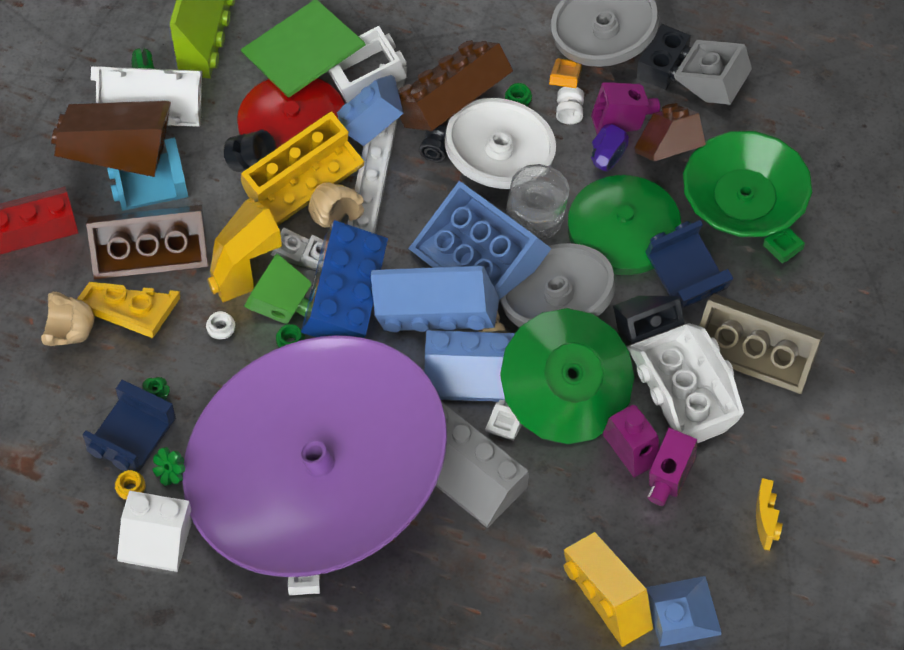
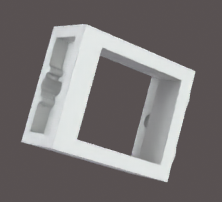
M379 26L358 36L366 45L328 70L346 103L350 102L363 88L369 86L378 78L392 75L395 77L396 83L407 78L403 69L407 64L400 50L394 51L396 45L389 33L384 35ZM380 51L384 52L389 63L349 82L343 70Z

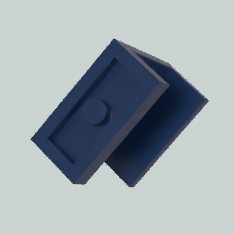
M701 220L692 224L690 221H686L677 226L674 232L667 235L665 232L655 235L650 239V244L645 251L668 295L678 296L682 309L727 289L734 279L728 269L722 272L719 271L699 235V231L703 226Z
M121 380L115 388L119 399L97 432L93 434L86 430L83 433L86 449L92 456L99 459L104 457L112 461L122 471L133 470L139 473L176 419L172 403L125 380Z

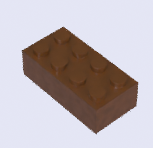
M466 41L458 47L459 50L456 53L441 58L438 61V66L419 74L418 80L413 84L401 87L398 92L404 114L399 118L404 127L433 131L513 72L500 44L487 41Z

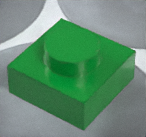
M788 228L765 238L763 246L783 264L802 251L805 242Z

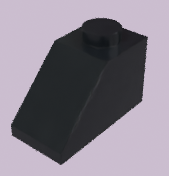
M636 296L613 305L618 331L632 344L685 324L678 296Z

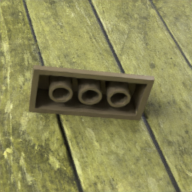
M713 294L708 299L699 325L706 329L711 338L714 337L717 340L720 354L724 360H728L731 363L733 370L802 394L825 334L717 294Z

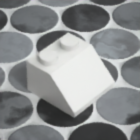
M129 491L121 517L118 562L178 572L192 523L190 502Z

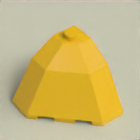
M252 198L245 200L214 241L210 268L211 277L207 278L212 293H218L222 303L253 291L251 258L282 247L280 230L269 208H263L261 203L254 202Z

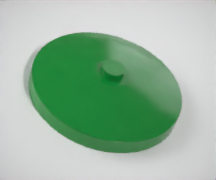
M631 175L608 176L590 183L575 197L568 214V235L571 244L585 245L602 253L612 265L614 274H640L654 269L645 253L650 244V239L662 232H665L666 235L674 232L675 228L681 224V216L673 198L654 182Z

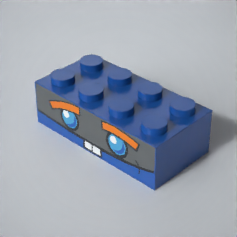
M336 220L333 221L324 236L301 333L313 337L353 336L365 338L373 307L371 271L381 270L388 238Z

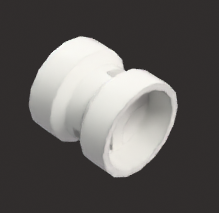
M563 87L559 89L557 93V103L559 104L556 109L557 120L564 124L579 123L583 119V90L578 87Z

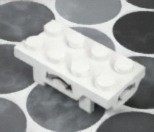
M91 66V80L96 81V103L170 101L171 106L167 126H201L202 71Z

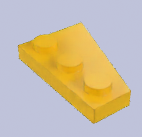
M89 282L77 299L88 304L94 316L153 338L180 300V291L170 290L169 294L154 292V288L143 287L142 291L128 290L124 285Z

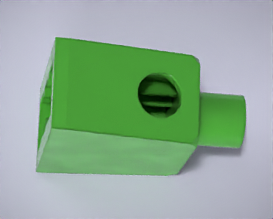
M276 253L249 295L244 307L281 323L288 324L295 311L305 317L309 301L305 295L312 283Z

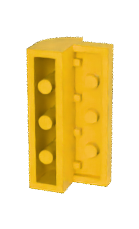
M331 111L241 173V183L249 199L252 198L254 202L261 203L263 208H269L278 226L309 204L311 195L318 185L328 182L333 184L340 183L363 167L365 161L348 142L349 132Z

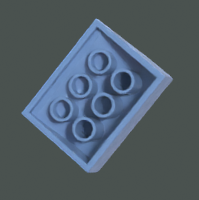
M458 181L408 248L433 268L484 266L499 296V300L534 273L551 250L538 237L461 181Z

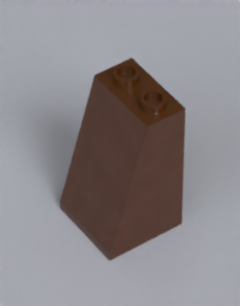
M143 101L69 104L65 114L59 115L57 128L53 130L51 144L56 145L54 156L155 177L164 149L171 102Z

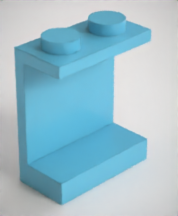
M175 138L164 140L167 153L161 155L155 177L107 167L110 180L115 179L116 182L115 185H111L114 202L120 201L122 211L188 197Z

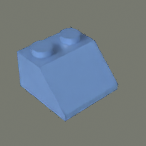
M388 75L376 79L369 86L363 88L350 102L344 104L337 112L338 120L349 132L348 136L363 146L404 114L395 77Z

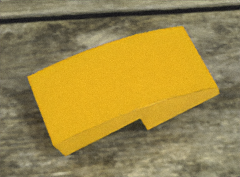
M762 478L756 503V523L763 549L770 551L772 541H779L783 523L777 522L780 510L774 509L777 493L771 492L774 481Z

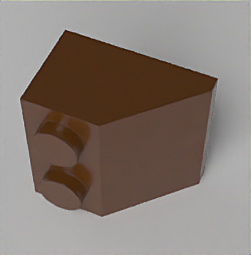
M678 103L663 106L662 111L653 113L634 147L635 153L655 162L705 146L706 143L699 113L688 109V107L679 106Z

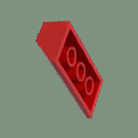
M65 186L0 203V255L78 234Z

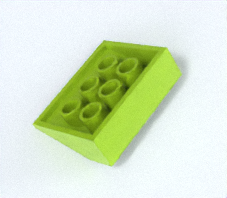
M176 0L170 20V29L178 70L202 71V78L211 79L213 68L217 69L219 64L218 49L224 45V27H228L230 23L229 8L234 6L235 0Z

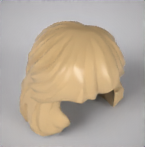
M329 182L322 183L317 186L311 195L308 211L312 220L325 228L330 227L334 220L341 222L346 214L349 216V221L360 218L364 213V207L362 206L364 200L354 189Z
M54 291L49 293L48 319L45 331L41 335L43 345H68L85 341L94 323L91 307L81 300L67 297L62 293Z

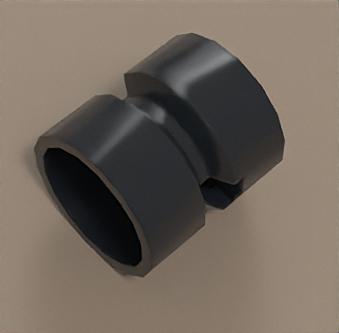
M259 130L228 138L224 145V158L229 168L233 171L241 172L273 152L277 147L270 133Z

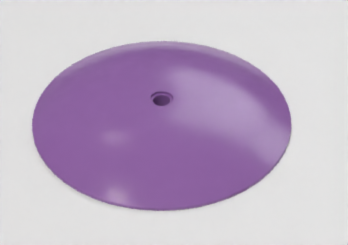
M324 336L301 340L273 350L254 360L228 380L213 396L195 424L185 452V472L183 473L185 500L190 502V516L205 541L216 552L232 563L260 574L278 577H307L329 573L359 562L383 548L407 528L419 514L433 492L446 454L447 426L443 405L432 382L415 362L398 350L377 341L353 336Z

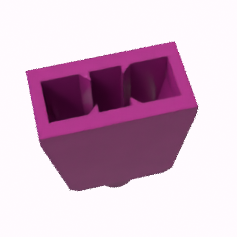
M602 83L591 114L597 135L606 124H614L625 132L641 129L646 115H653V113L660 111V102L658 98H647L644 87L641 84Z
M631 405L608 419L603 436L635 478L651 469L659 451V437L636 405Z

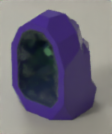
M606 124L592 141L593 152L591 159L595 167L608 172L623 156L629 142V137L623 129L614 124Z

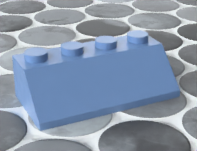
M484 266L371 271L375 316L384 331L416 330L425 332L426 330L440 329L453 331L455 329L482 330L483 328H495L499 296Z
M426 330L424 373L435 387L440 400L493 402L505 400L500 372L505 348L515 333Z

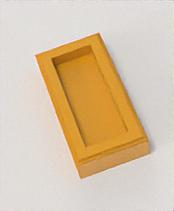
M557 58L550 75L549 85L577 88L582 72V64L572 60Z

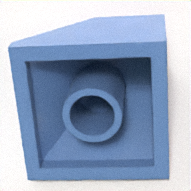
M706 576L645 587L660 647L721 635V628Z

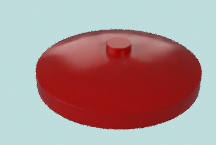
M319 78L289 98L274 83L267 79L255 86L243 99L237 115L239 135L264 130L272 135L278 148L332 111L338 118L337 112L345 103L340 94L330 84Z

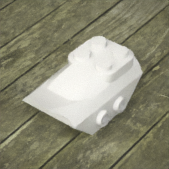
M688 323L627 346L631 357L637 365L639 378L643 383L647 382L653 402L656 406H661L663 415L671 429L697 439V443L725 433L744 414L733 377V367L728 360L723 359L717 340L714 337L711 338L705 328Z

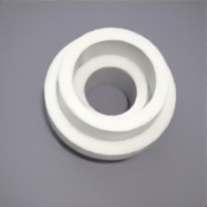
M223 311L213 313L206 323L208 334L218 340L229 338L236 328L233 317ZM220 325L226 326V327L221 328V329H218V328H217V327L220 326Z

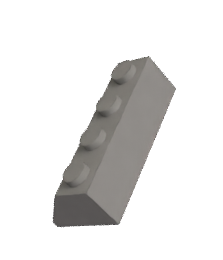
M441 402L446 418L447 445L443 467L436 487L488 528L528 488L529 471Z

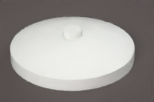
M483 98L472 101L450 118L445 133V149L453 165L471 180L493 188L516 189L539 181L552 166L556 152L555 136L548 123L531 108L507 99Z

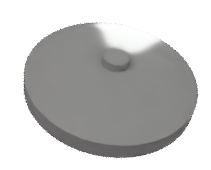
M561 0L555 8L551 19V31L559 51L573 62L594 67L619 64L637 56L652 42L659 26V15L655 0Z
M571 243L550 245V252L535 272L501 298L506 316L518 327L542 312L565 308L591 313L598 317L611 303L616 289L615 276L609 260L599 251L585 245Z

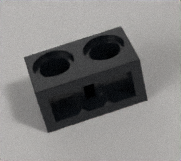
M661 23L654 39L647 46L638 61L637 78L666 90L671 81H676L674 74L691 49L689 47L691 35Z

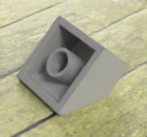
M696 40L674 74V77L705 102L731 105L751 72L752 67L745 44Z

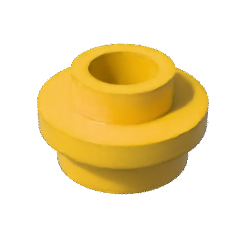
M133 470L122 472L115 481L116 493L125 500H127L129 491L144 493L146 488L144 477ZM129 484L136 485L132 489H126V486Z

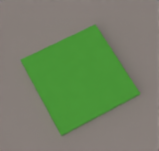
M313 0L240 50L289 98L366 44L318 0Z

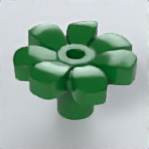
M168 447L159 449L158 453L153 457V463L158 465L152 469L156 477L161 476L160 482L164 486L180 483L183 480L181 473L185 472L184 458L177 450L170 452Z

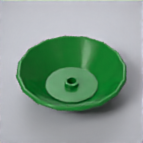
M729 131L709 138L705 141V146L697 148L691 154L684 169V195L695 214L714 229L738 237H766L788 229L805 213L812 196L811 174L799 153L781 139L757 131Z
M570 308L542 312L520 326L505 348L500 372L505 401L519 423L542 439L563 444L594 440L603 434L608 419L628 407L634 383L630 352L616 330L594 314ZM569 368L576 371L577 376L575 379L568 376Z

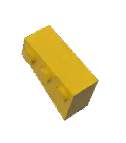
M595 532L564 549L566 559L564 569L571 580L577 582L621 647L653 630L647 589Z

